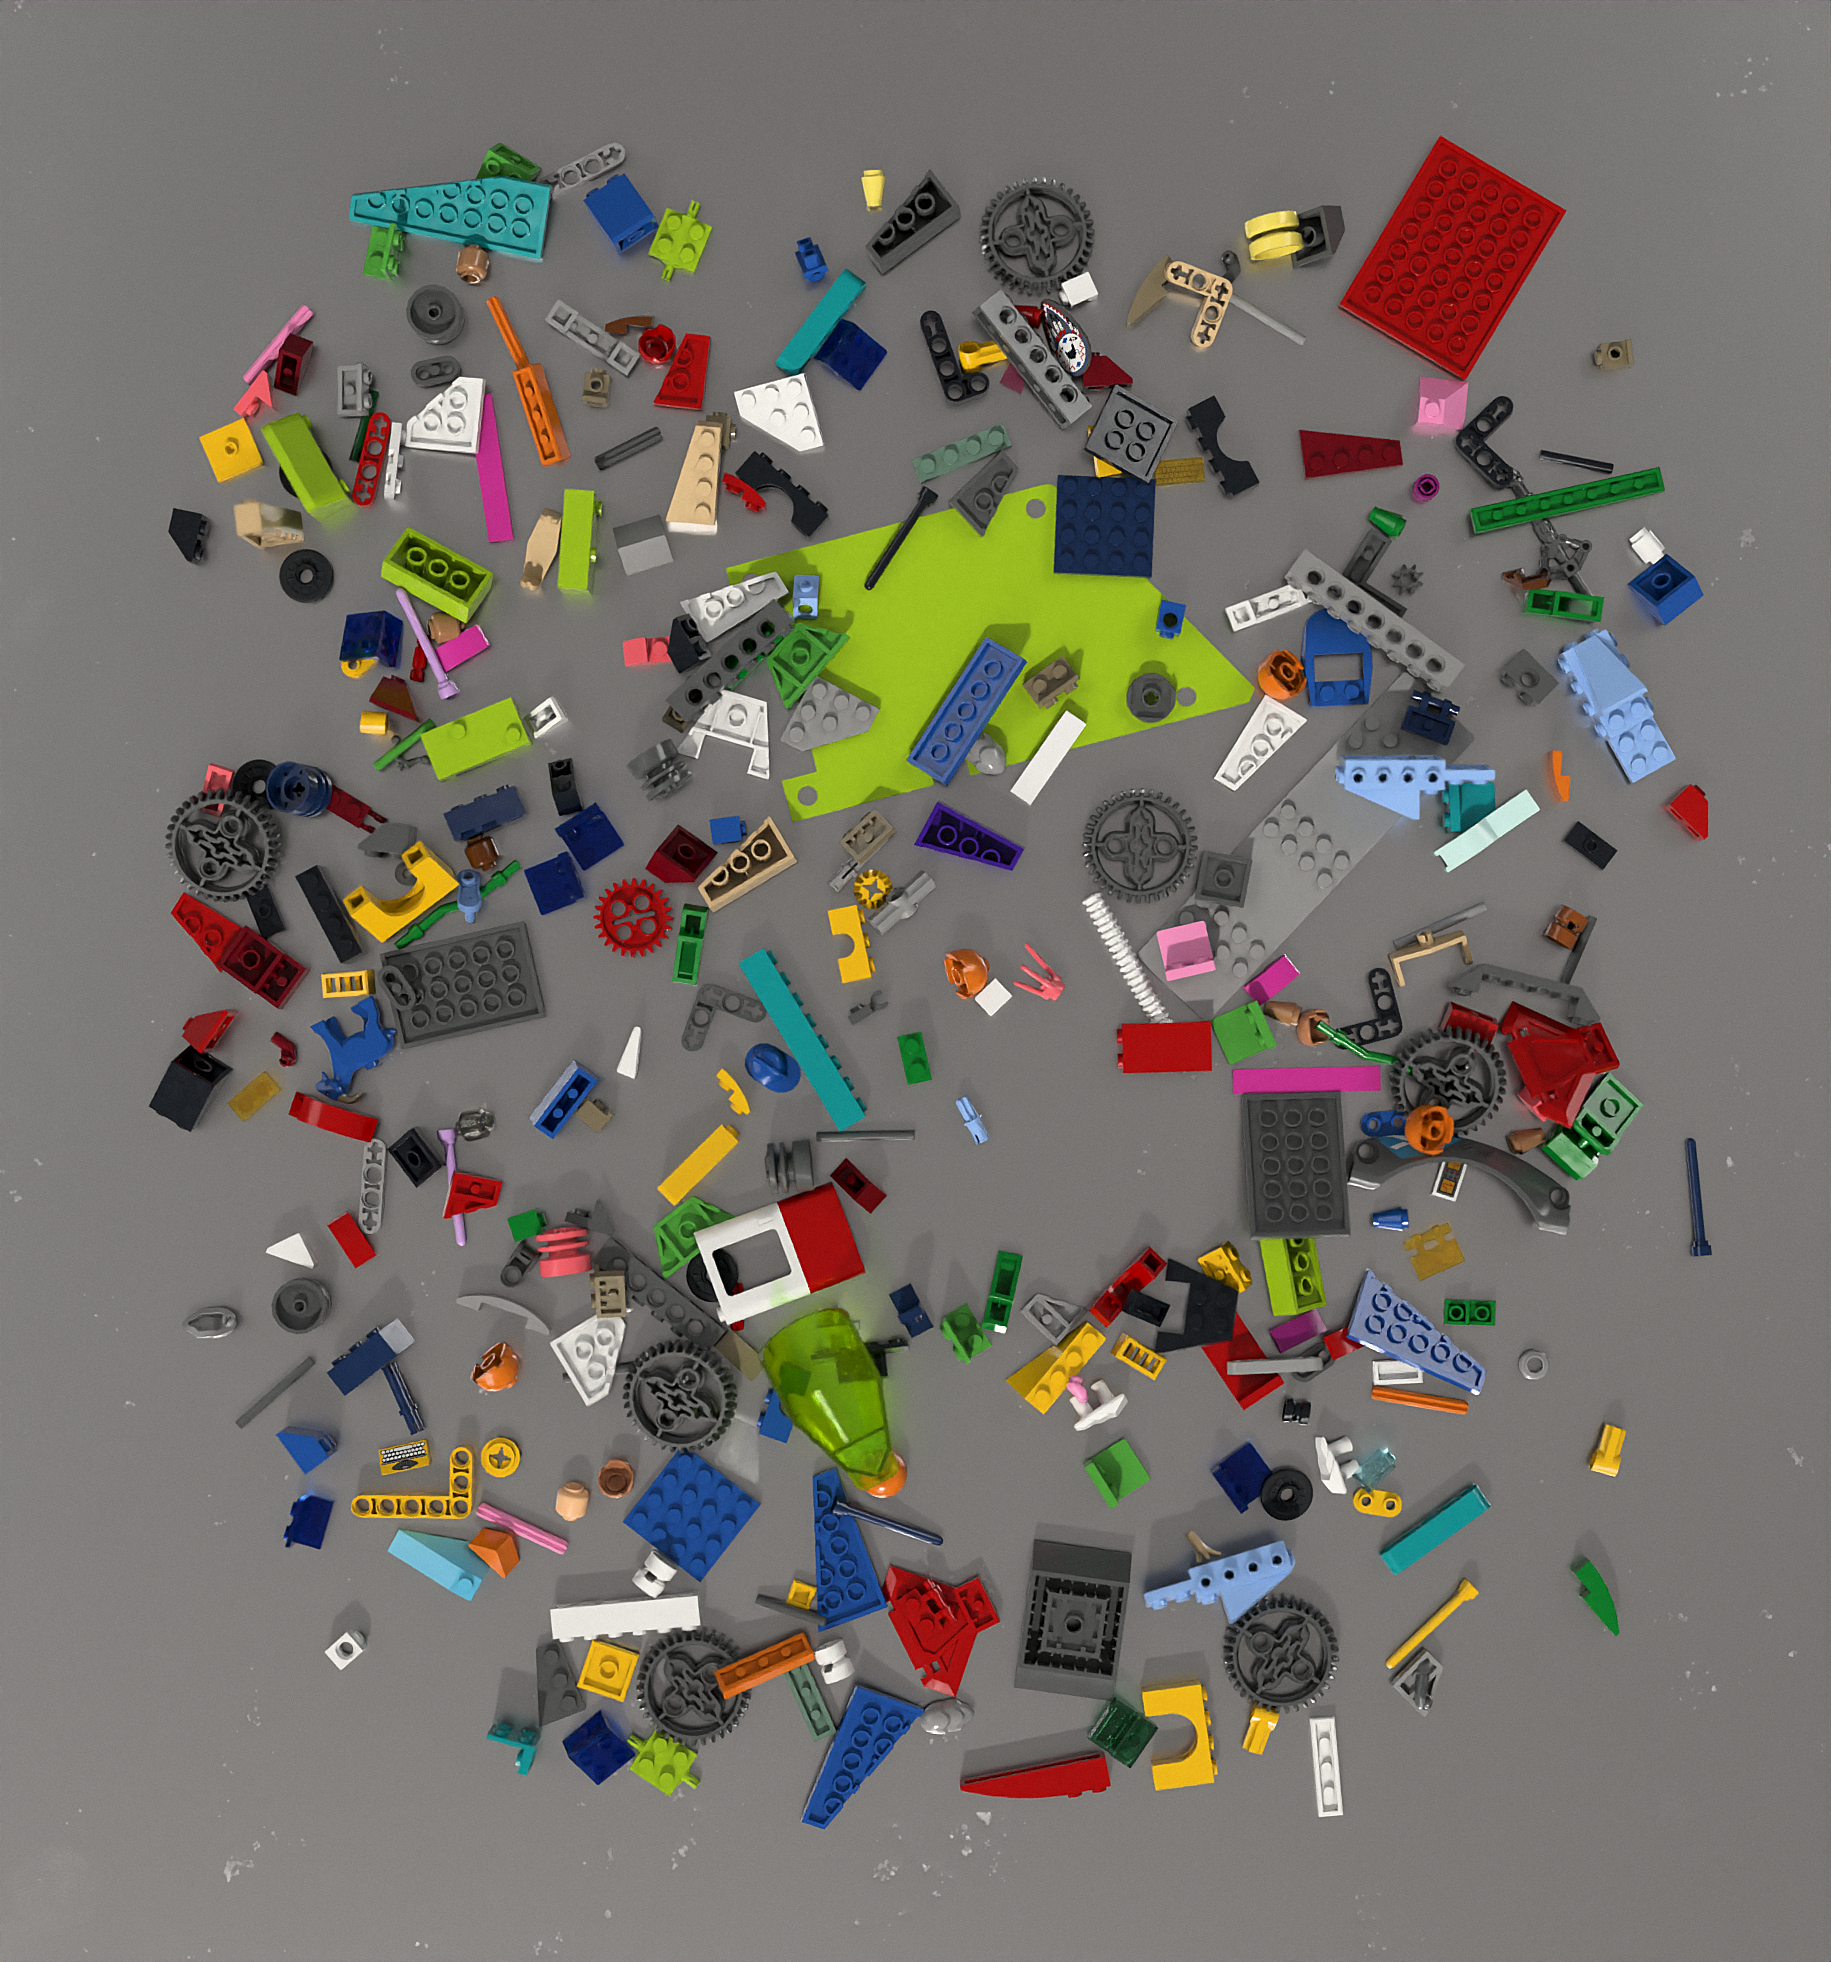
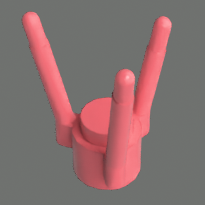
M1025 944V948L1050 976L1044 979L1027 966L1021 965L1022 970L1042 983L1040 986L1042 990L1019 981H1014V985L1038 994L1046 1000L1050 997L1055 1001L1065 987V984L1061 982L1062 977L1056 974L1029 944Z

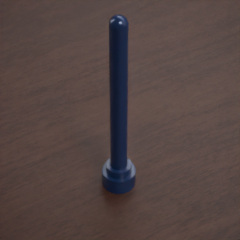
M1688 1138L1686 1140L1696 1240L1693 1241L1694 1246H1691L1692 1256L1712 1255L1711 1245L1708 1244V1240L1705 1239L1696 1141L1693 1138Z
M837 1495L833 1500L830 1510L832 1515L838 1517L850 1515L937 1546L943 1544L941 1536L851 1506L850 1502H847V1499Z

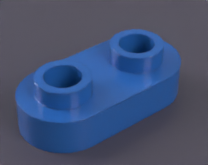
M1397 1110L1369 1112L1361 1118L1360 1128L1365 1135L1370 1137L1399 1135L1405 1133L1406 1120L1402 1118L1403 1112H1398ZM1395 1118L1402 1120L1401 1126L1396 1127L1394 1125ZM1371 1120H1376L1378 1124L1377 1128L1371 1129L1369 1127V1122Z

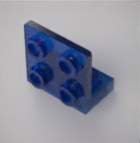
M841 319L814 356V359L820 364L830 367L855 389L861 390L887 354V350L854 322Z
M385 610L347 615L339 660L349 662L373 659L387 668L395 667L403 621Z
M596 802L555 828L558 836L563 839L584 871L624 846L622 839Z
M563 852L558 854L556 858L524 870L541 915H546L587 898L570 852Z
M1247 1443L1210 1470L1241 1514L1249 1509L1247 1506L1249 1503L1261 1495L1264 1482L1273 1474L1251 1443Z
M309 1493L298 1498L297 1502L294 1501L290 1512L293 1520L290 1526L287 1525L283 1540H287L285 1547L291 1548L298 1543L320 1550L335 1501Z
M601 1711L562 1741L569 1759L597 1785L601 1784L635 1756L634 1751L611 1729L607 1717Z

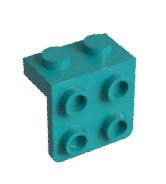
M1488 782V784H1445V790H1442V802L1446 804V813H1443V827H1447V833L1465 832L1496 810L1495 786L1492 782Z

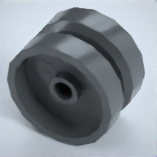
M435 284L421 287L410 297L406 308L409 324L417 336L427 343L435 345L446 344L455 339L463 328L465 320L463 308L455 295L446 287ZM438 311V316L434 317V312Z
M307 1277L297 1278L282 1285L274 1294L271 1305L272 1314L277 1324L285 1331L294 1334L308 1333L321 1326L328 1318L331 1309L330 1295L325 1286L317 1280ZM300 1302L304 1304V1309H299L298 1304Z

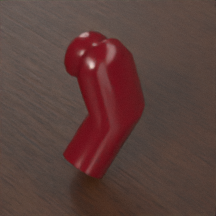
M275 1032L270 1042L280 1048V1065L289 1067L296 1061L295 1044L279 1032Z

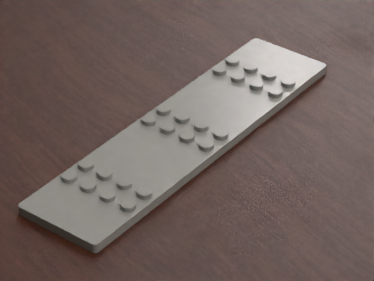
M1408 673L1401 674L1230 854L1231 856L1252 859L1244 908L1195 900V891L1158 930L1204 921L1216 970L1167 981L1157 932L1138 951L1137 958L1203 1021H1208L1403 816L1353 792L1344 790L1338 781L1335 780V767L1340 766V755H1439L1445 759V765H1451L1474 741V735L1450 713H1448L1447 719L1456 723L1447 746L1400 729L1408 706L1412 705L1417 708L1419 706L1418 701L1411 699L1413 691L1416 690L1421 693L1426 691ZM1427 706L1426 711L1439 715V709Z

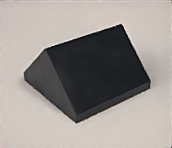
M418 1126L411 1128L387 1149L416 1188L446 1167L445 1161Z

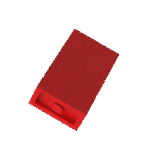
M1211 1021L1122 1024V1029H1117V1044H1122V1053L1118 1054V1068H1123V1073L1212 1071Z
M1237 1311L1233 1340L1201 1347L1243 1410L1284 1384L1278 1373L1227 1374V1361L1268 1359Z

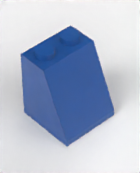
M625 173L621 176L618 174L612 176L607 180V185L601 189L595 188L587 193V198L583 200L617 254L659 228L654 214Z

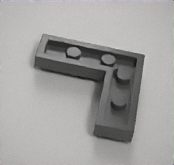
M1371 528L1342 573V576L1402 618L1407 608L1366 583L1392 543V540ZM1332 589V592L1338 595L1337 591Z

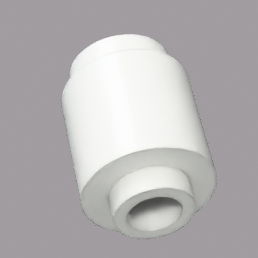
M1645 527L1629 539L1633 544L1631 547L1645 564L1649 561L1654 564L1664 556L1662 551L1665 547L1652 531H1647Z

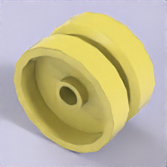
M1281 211L1270 213L1244 223L1246 237L1254 240L1248 246L1252 260L1282 257L1297 252L1304 247L1302 235L1294 231L1299 226L1297 212Z

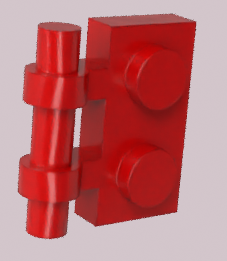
M931 1578L922 1583L927 1590L925 1593L922 1594L916 1586L896 1600V1603L923 1642L944 1629V1625L940 1621L941 1618L946 1617L950 1624L958 1620L953 1612L954 1607L951 1603L946 1602L941 1594V1588L938 1584L935 1585ZM932 1598L939 1607V1610L936 1612L933 1611L927 1602Z

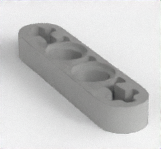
M610 143L544 176L538 183L546 184L549 182L551 185L558 183L556 177L560 176L564 188L561 189L559 184L554 186V192L550 196V200L556 199L620 167L626 160L625 150L619 143ZM615 149L616 152L621 151V153L618 155V160L615 161L614 158H610L606 160L608 166L604 167V163L600 155L603 154L604 158L606 159L611 156V150ZM597 160L600 163L599 169L596 172H589L586 169L588 161ZM568 171L577 172L578 179L574 183H568L564 180V176Z
M379 1138L372 1139L371 1143L367 1142L363 1152L359 1227L366 1234L376 1233L381 1229L383 1223L388 1150L386 1143ZM375 1142L378 1143V1147L382 1148V1152L377 1153V1160L381 1159L382 1164H368V1159H374V1153L369 1148L374 1146ZM377 1167L380 1170L381 1175L377 1181H372L368 1178L367 1172L369 1168ZM373 1191L378 1194L379 1201L376 1205H369L366 1202L368 1192ZM365 1208L370 1210L378 1208V1213H373L372 1219L377 1221V1225L372 1226V1230L369 1229L368 1225L364 1224V1221L368 1220L370 1212H364Z
M1320 1356L1227 1361L1228 1375L1323 1370V1357Z

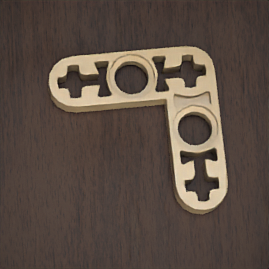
M1170 261L1164 269V275L1168 281L1205 295L1190 337L1196 346L1208 347L1215 339L1231 298L1232 284L1225 278L1184 262ZM1179 265V270L1188 274L1187 279L1181 276H1176L1174 279L1171 269L1177 268ZM1200 273L1204 276L1205 281L1201 287L1196 288L1192 283V279L1196 274ZM1223 282V287L1226 291L1219 294L1217 300L1222 301L1220 305L1217 302L1210 301L1211 297L1217 298L1218 291L1215 290L1216 285L1221 286ZM1213 305L1217 308L1218 313L1214 319L1209 320L1205 312L1209 306ZM1203 320L1206 323L1213 324L1212 328L1207 326L1205 334L1208 335L1207 340L1203 339L1200 343V338L1197 337V334L1205 329V325L1201 324Z

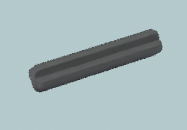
M654 427L596 456L594 462L597 468L602 470L663 438L658 427Z

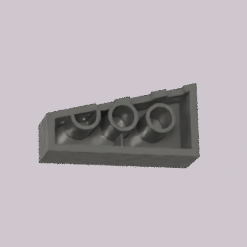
M931 169L926 173L918 186L916 185L910 192V196L902 205L900 204L894 211L895 213L890 220L885 222L865 246L867 254L879 271L884 274L961 217L958 204Z

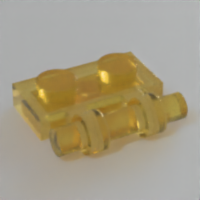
M1449 1223L1442 1226L1431 1227L1432 1230L1421 1235L1415 1234L1411 1236L1410 1240L1403 1242L1406 1251L1416 1248L1418 1252L1417 1255L1409 1259L1420 1281L1465 1261L1456 1239L1453 1238L1445 1241L1444 1235L1452 1232ZM1436 1239L1438 1245L1425 1250L1423 1244Z

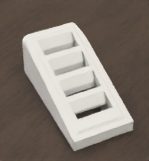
M634 1027L617 1068V1072L636 1079L638 1073L642 1038L641 1027Z

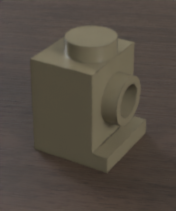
M1631 339L1601 343L1597 347V350L1594 352L1596 365L1600 367V371L1630 368L1634 364ZM1612 350L1617 351L1618 358H1613L1610 352Z
M592 368L591 372L585 373L582 395L583 404L608 407L612 378L606 374V370ZM596 381L601 383L600 388L597 390L592 388V384Z
M587 1097L583 1099L577 1107L578 1111L575 1113L578 1118L597 1134L615 1116L612 1111L607 1114L605 1112L607 1108L599 1100L595 1099L592 1101Z

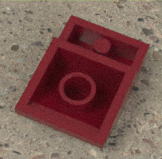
M247 925L244 926L217 964L218 967L252 992L281 1010L310 972V969Z

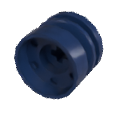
M289 761L278 764L271 771L266 783L267 799L273 808L279 812L310 818L320 815L327 809L333 791L331 780L326 772L318 767Z

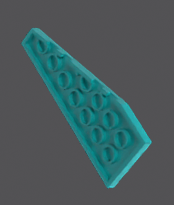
M495 176L356 193L351 196L349 220L390 228L392 222L396 223L401 231L468 245L475 244L482 248L541 259L552 185L509 176Z

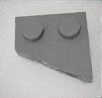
M1037 1293L1020 1312L1056 1346L1086 1315L1088 1310Z
M1424 1648L1390 1684L1425 1717L1429 1710L1425 1708L1420 1709L1415 1704L1414 1689L1417 1674L1429 1676L1426 1696H1434L1437 1688L1436 1683L1440 1679L1444 1667Z

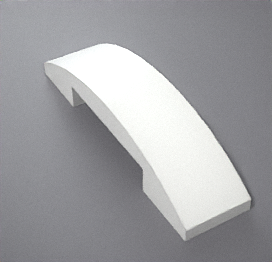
M1315 575L1308 576L1310 583L1318 584V578ZM1287 585L1251 600L1230 606L1225 610L1235 632L1311 603V601L1307 598L1308 594L1301 589L1296 590Z

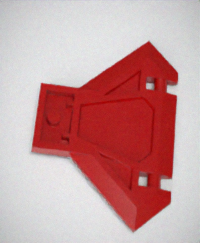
M1512 1001L1500 1026L1502 1034H1510L1513 1039L1507 1045L1531 1097H1539L1542 1104L1536 1106L1539 1115L1570 1129L1594 1076L1617 1069L1620 1065L1601 1022L1574 1029ZM1524 1031L1526 1036L1522 1037L1520 1032ZM1550 1094L1554 1095V1100H1551Z
M890 1565L882 1591L886 1602L890 1601L894 1609L888 1612V1615L915 1670L923 1667L926 1676L920 1679L923 1686L956 1697L977 1633L1001 1621L979 1576L957 1587L931 1579L935 1585L938 1584L941 1588V1594L946 1602L951 1603L954 1607L953 1612L958 1620L950 1624L946 1617L941 1618L940 1621L944 1625V1629L923 1642L896 1603V1600L916 1586L922 1594L925 1593L927 1590L922 1583L928 1578ZM933 1598L927 1601L934 1612L939 1610ZM935 1661H937L940 1669L936 1671L932 1665V1663Z

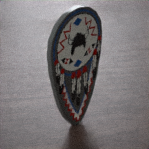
M1043 299L1040 305V309L1043 310L1042 326L1050 351L1056 355L1064 371L1068 372L1072 377L1080 376L1089 367L1092 357L1088 336L1062 305L1051 299Z

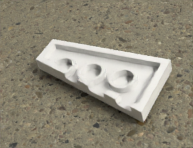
M775 571L680 603L685 612L689 613L691 618L695 620L702 638L709 644L760 612L772 599L779 600L789 594V591Z
M1265 695L1214 779L1229 789L1236 791L1307 719Z

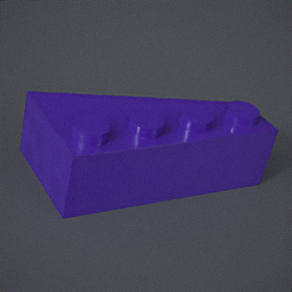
M940 800L936 803L914 844L919 847L929 848L1011 871L1025 849L1019 843Z

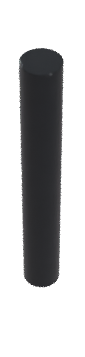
M1541 450L1539 455L1540 460L1606 473H1612L1614 467L1612 463Z

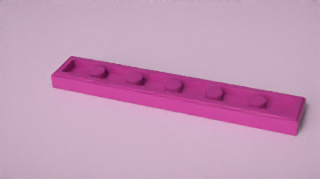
M491 393L484 394L479 452L476 454L488 539L489 543L514 540L493 398Z
M1380 1066L1232 1069L1233 1094L1381 1091Z

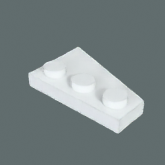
M392 422L389 461L384 489L385 499L394 500L395 493L400 494L401 479H397V470L403 469L404 455L399 454L400 445H405L406 430H402V423Z

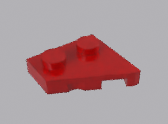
M453 1171L442 1217L449 1219L453 1215L464 1212L467 1214L475 1212L479 1208L486 1209L496 1206L502 1181Z

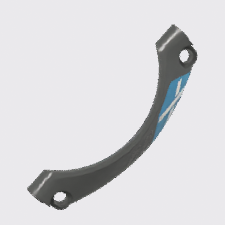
M1405 1134L1363 1139L1357 1141L1353 1146L1354 1163L1351 1164L1347 1180L1349 1185L1374 1190L1391 1177L1415 1166L1437 1162L1468 1164L1495 1175L1514 1189L1530 1209L1540 1230L1566 1235L1568 1231L1571 1205H1568L1570 1199L1568 1190L1528 1162L1496 1147L1475 1140L1452 1136L1450 1143H1445L1441 1148L1444 1149L1441 1153L1431 1155L1415 1150L1407 1141ZM1364 1144H1368L1371 1148V1153L1366 1158H1362L1359 1155V1148ZM1558 1189L1562 1193V1199L1554 1203L1551 1199V1194L1554 1190Z

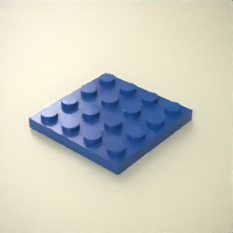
M686 1447L684 1453L680 1454L679 1450L676 1452L623 1520V1523L697 1581L701 1582L761 1503L696 1452L690 1453Z

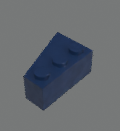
M509 784L497 788V793L490 796L483 794L474 798L472 803L457 805L451 808V811L444 813L443 815L454 841L463 843L528 815L517 787H510Z
M398 1318L381 1330L378 1327L373 1329L366 1335L368 1340L365 1343L358 1341L348 1349L351 1352L350 1355L345 1357L342 1354L331 1363L334 1367L327 1374L344 1396L415 1342Z

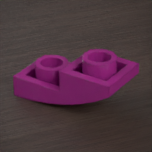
M1317 1308L1269 1331L1281 1354L1327 1331V1328Z

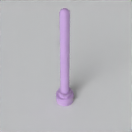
M397 589L396 595L439 682V685H437L439 690L437 692L441 700L458 693L459 690L456 684L452 683L451 679L448 680L405 589Z
M456 1128L437 1130V1138L440 1140L441 1145L444 1146L449 1186L453 1171H457L453 1143H456L455 1138H457ZM463 1213L453 1215L457 1244L463 1246L467 1240Z

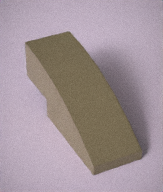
M1168 255L1164 256L1155 265L1137 291L1126 322L1128 329L1166 298L1167 291L1163 287L1169 281L1164 275V269L1172 261ZM1178 266L1171 269L1174 277L1179 273Z

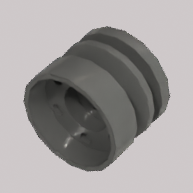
M671 739L653 746L627 765L634 779L647 777L648 780L640 787L642 791L651 787L654 788L646 795L648 801L671 794L693 775L690 769L678 773L686 763L685 761L672 763L671 760L679 752Z
M809 1139L793 1141L792 1152L788 1153L784 1142L779 1143L780 1153L775 1154L774 1143H768L765 1169L772 1194H779L778 1183L783 1182L784 1193L789 1192V1185L792 1181H795L798 1192L814 1190Z

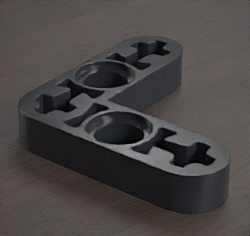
M1506 396L1495 398L1456 438V449L1497 488H1506L1510 485L1513 471L1485 441L1512 415L1513 402ZM1497 404H1500L1501 406L1506 404L1507 412L1505 413L1504 411H1501L1496 416V419L1499 420L1498 422H1496L1493 415L1497 412ZM1486 419L1490 421L1492 427L1488 431H1481L1477 426L1478 422ZM1462 438L1466 440L1472 439L1471 445L1477 449L1473 456L1470 455L1473 451L1468 445L1461 446ZM1481 453L1490 455L1491 462L1488 465H1481L1477 461V457ZM1495 462L1498 463L1496 469L1500 473L1507 472L1506 481L1504 479L1497 480L1498 474L1492 469Z
M1374 968L1367 975V983L1376 1019L1339 1028L1347 1035L1354 1034L1351 1029L1356 1028V1037L1359 1040L1357 1044L1361 1046L1396 1037L1403 1028L1389 973L1383 968ZM1376 972L1385 976V980H1382L1381 983L1383 988L1388 986L1389 992H1380L1375 995L1374 990H1380L1378 983H1373L1372 978L1376 977ZM1383 995L1391 999L1392 1004L1387 1010L1381 1009L1378 1005V1000ZM1389 1019H1391L1392 1023H1397L1394 1033H1391L1390 1030L1381 1031L1383 1036L1379 1037V1029L1375 1024L1376 1022H1380L1379 1027L1387 1025ZM1365 1025L1371 1026L1374 1030V1035L1369 1040L1362 1038L1360 1034L1361 1028ZM1333 1043L1334 1046L1338 1049H1347L1343 1045L1338 1046L1337 1044Z

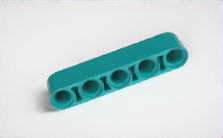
M846 268L782 351L775 365L790 376L800 374L866 286V282Z
M1475 1484L1383 1549L1379 1556L1392 1574L1397 1575L1491 1507V1503L1478 1485Z

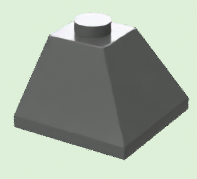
M1322 205L1298 214L1299 226L1294 231L1302 235L1304 247L1297 252L1291 253L1294 267H1300L1335 254L1345 232L1341 206Z

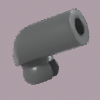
M1228 250L1222 254L1225 269L1222 278L1227 279L1232 284L1239 275L1241 268L1238 256Z
M1417 1674L1414 1689L1415 1704L1420 1709H1430L1433 1699L1431 1696H1426L1429 1676L1424 1674Z

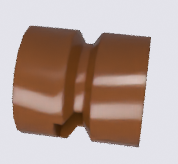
M1561 905L1554 916L1556 921L1550 922L1544 935L1556 944L1572 950L1578 940L1576 934L1583 932L1589 920L1570 907Z

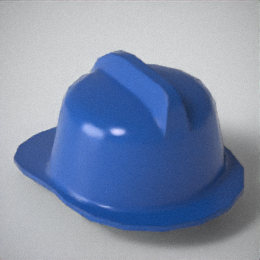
M768 1043L753 1046L746 1055L745 1068L747 1073L755 1081L777 1093H786L793 1090L799 1083L801 1073L797 1061L777 1047Z

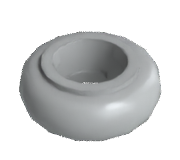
M1532 1349L1526 1351L1519 1360L1520 1371L1528 1379H1541L1549 1370L1550 1363L1548 1357L1540 1350ZM1531 1358H1538L1541 1362V1367L1536 1372L1529 1371L1527 1367L1528 1361Z

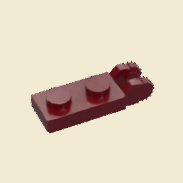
M332 784V797L327 810L370 834L377 829L363 823L368 815L372 816L379 823L386 822L387 819L371 810L372 807Z

